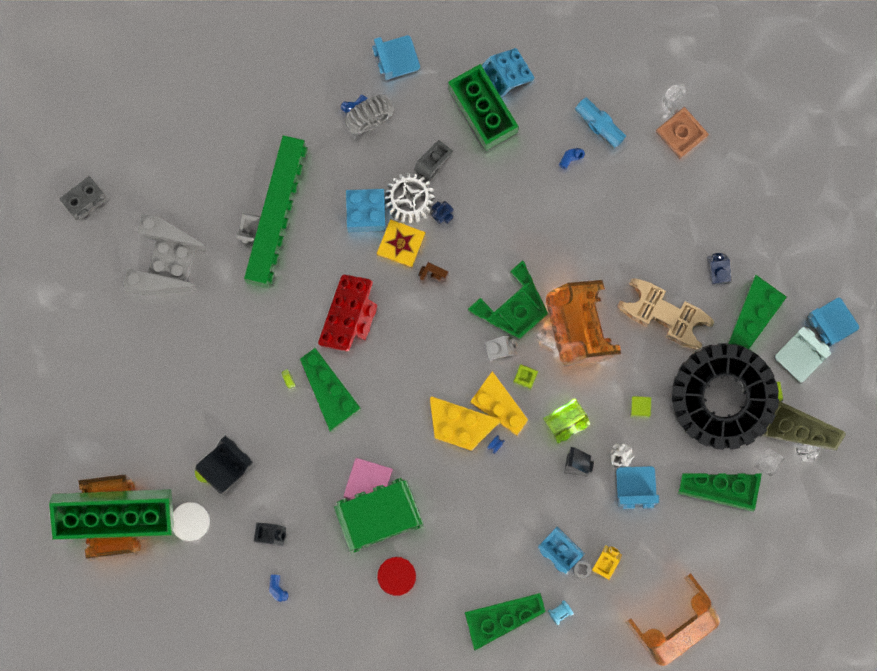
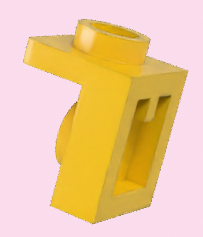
M605 545L592 571L609 580L620 562L622 554L617 548Z

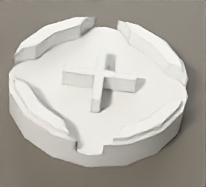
M188 502L181 504L173 512V532L183 541H196L207 533L210 519L204 507L197 503Z

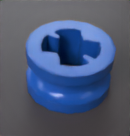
M499 435L487 447L488 450H493V454L505 442L504 439H499Z

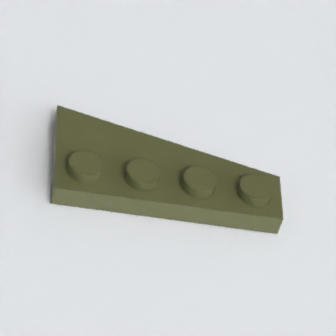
M779 401L773 423L769 424L767 431L762 435L764 437L837 451L846 433Z

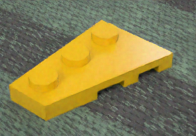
M492 371L470 403L486 415L500 419V425L517 436L528 419Z

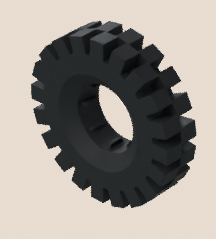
M718 343L717 345H708L702 347L700 351H695L691 354L687 361L683 362L678 369L677 376H675L673 381V409L681 427L684 428L685 432L692 439H696L698 443L724 450V448H730V450L738 449L742 445H749L755 442L754 439L758 436L761 437L767 431L769 424L773 423L776 416L775 411L778 409L779 404L778 385L771 368L752 350L737 344ZM723 376L734 377L736 382L739 380L745 388L743 394H746L743 407L740 406L741 410L732 416L727 414L728 417L717 416L715 411L710 412L705 405L707 399H704L707 386L710 387L709 383L718 377L723 379Z

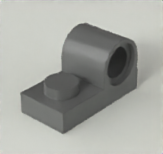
M438 140L417 161L414 171L423 176L427 181H431L437 174L440 166L452 155L453 150Z

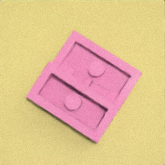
M356 458L343 497L352 500L355 499L354 495L364 491L366 494L371 493L373 488L380 485L387 487L393 469Z

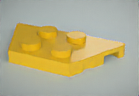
M432 396L430 397L434 437L437 440L473 451L501 423L500 419Z

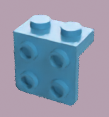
M406 35L383 42L381 37L374 39V46H372L373 54L375 57L378 56L380 62L377 63L380 74H384L385 80L420 69L410 36Z
M836 298L823 307L813 310L807 316L810 325L818 332L820 340L828 347L833 346L859 329L858 323L841 298Z
M620 467L616 470L618 507L635 509V506H643V509L654 508V505L659 504V495H656L654 467Z

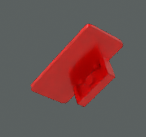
M346 274L341 276L318 341L320 346L348 352L354 337L366 341L378 306L368 299L373 285L372 280Z

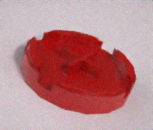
M392 557L380 565L377 580L380 588L385 593L392 596H402L413 588L416 581V571L407 559Z

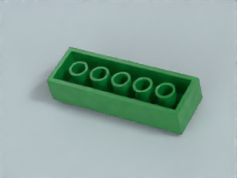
M171 489L52 494L49 501L52 540L172 535L174 528Z

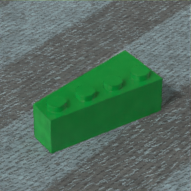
M755 275L727 343L737 344L750 349L787 296Z

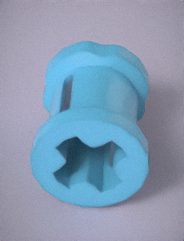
M565 600L553 610H548L549 615L557 626L564 618L574 614Z

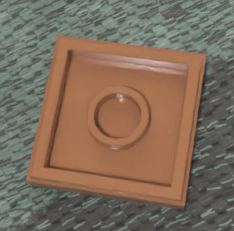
M685 107L655 131L679 159L709 136L707 131Z

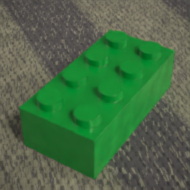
M481 64L448 81L449 92L485 151L518 133V124Z

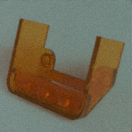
M691 573L685 576L684 579L696 593L691 599V607L696 615L666 638L658 629H650L643 634L631 618L625 621L657 665L665 666L670 664L719 626L720 618L710 598Z

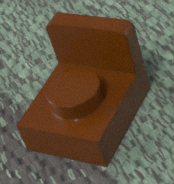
M428 262L426 267H421L418 276H420V282L423 284L428 274L431 275V279L437 282H441V280L446 282L449 271Z

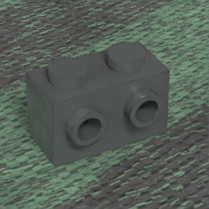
M88 176L59 199L74 219L78 220L79 218L83 219L89 214V210L93 207L100 206L106 196L93 179Z

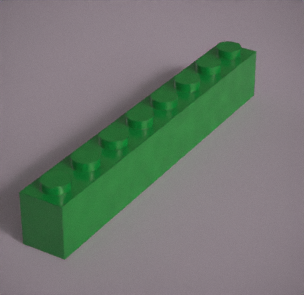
M282 136L244 277L245 283L268 288L269 283L273 282L275 272H272L273 266L277 265L279 260V254H277L278 247H282L284 241L282 232L288 226L289 218H287L288 211H292L294 200H291L293 193L296 194L298 189L297 176L302 174L303 165L301 161L302 158H306L308 147H305V140Z

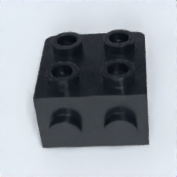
M225 435L219 441L216 448L195 466V470L218 493L222 494L247 473L253 462L246 453H243L237 447L233 440Z

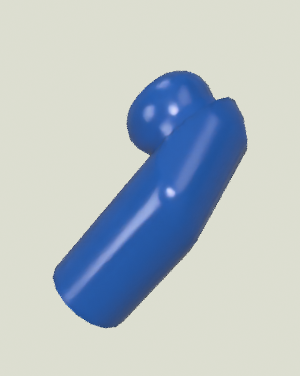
M361 94L356 102L344 101L341 104V110L348 113L355 105L368 98Z

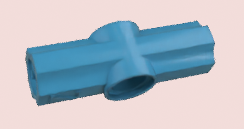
M587 97L575 107V111L588 122L590 129L595 134L601 135L614 148L618 147L626 138V135L613 123L612 118L605 111H600Z

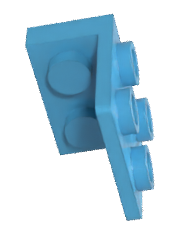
M517 48L492 55L482 64L483 69L501 98L513 87L535 79Z

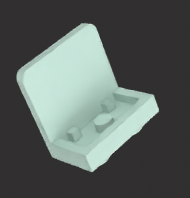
M802 327L775 355V360L798 382L802 383L831 352L824 342H819L815 338L813 331Z

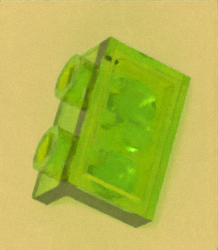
M576 399L543 418L544 423L554 435L557 443L568 440L572 435L583 431L590 425L588 415Z

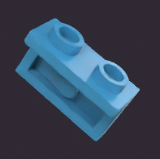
M558 527L538 546L540 553L545 558H549L558 571L565 574L585 555Z

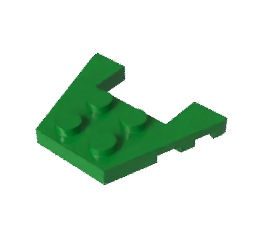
M523 260L510 271V274L522 285V288L502 306L493 312L479 298L468 308L471 314L518 340L522 339L548 315Z

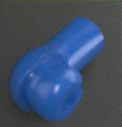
M580 148L567 150L559 166L567 169L571 161L583 159L585 156L584 150Z
M270 575L269 593L276 601H286L289 594L279 586L280 575Z

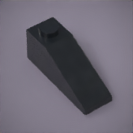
M570 447L566 457L564 473L587 477L589 472L592 473L594 461H591V455L575 447Z

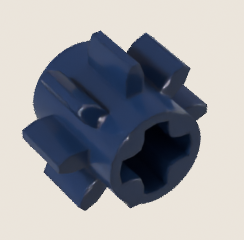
M437 201L432 206L433 212L431 216L439 224L443 221L448 224L453 219L451 213L454 209L446 201L442 203Z

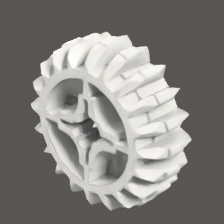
M409 172L407 173V178H404L402 174L399 175L400 180L394 177V184L388 183L389 189L385 190V194L388 196L384 197L385 202H388L385 204V207L390 209L389 214L393 215L396 213L394 216L395 220L402 217V223L407 218L409 219V224H412V218H415L416 222L420 221L419 216L425 219V212L431 213L429 207L434 205V202L431 200L435 199V195L431 194L434 192V189L428 188L430 182L423 183L425 180L423 176L418 180V174L416 173L411 178ZM409 185H414L420 188L421 191H419V189L412 190L410 189ZM402 187L403 194L394 200L395 193ZM407 193L412 198V204L411 201H409V199L406 198ZM425 196L423 205L417 209L415 203ZM398 205L400 207L407 206L409 207L410 211H404L400 209Z

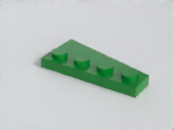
M316 348L300 358L331 432L360 411L361 408Z
M683 473L678 494L754 512L762 473Z
M541 593L465 612L474 651L545 613Z

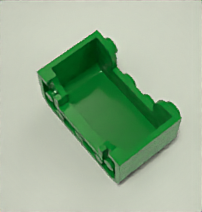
M398 478L391 481L392 485L387 487L380 485L373 488L371 493L366 494L364 491L354 495L355 499L348 501L345 498L336 502L337 506L334 507V511L350 554L360 551L363 546L367 548L369 545L404 532H409V529L417 530L424 527L407 480Z

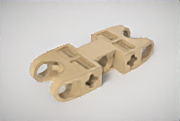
M632 278L629 284L636 289L635 291L639 294L640 299L636 303L619 301L617 307L620 311L645 327L648 326L652 319L669 328L666 338L681 346L700 350L703 344L696 340L697 338L694 336L692 329L698 325L713 327L714 320L704 311L686 301L681 309L662 300L666 292L665 290L650 282ZM656 293L654 299L650 302L653 294ZM648 308L647 312L645 313L644 317L642 318V315H643L645 309ZM690 311L686 320H684L686 314ZM680 326H682L678 335L676 336L678 329L680 328Z

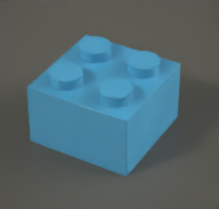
M384 189L346 190L348 233L386 231Z

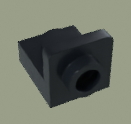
M256 523L253 542L277 546L284 545L286 527L276 524Z

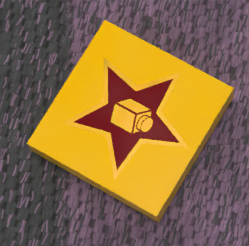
M390 219L377 251V256L412 268L426 232Z

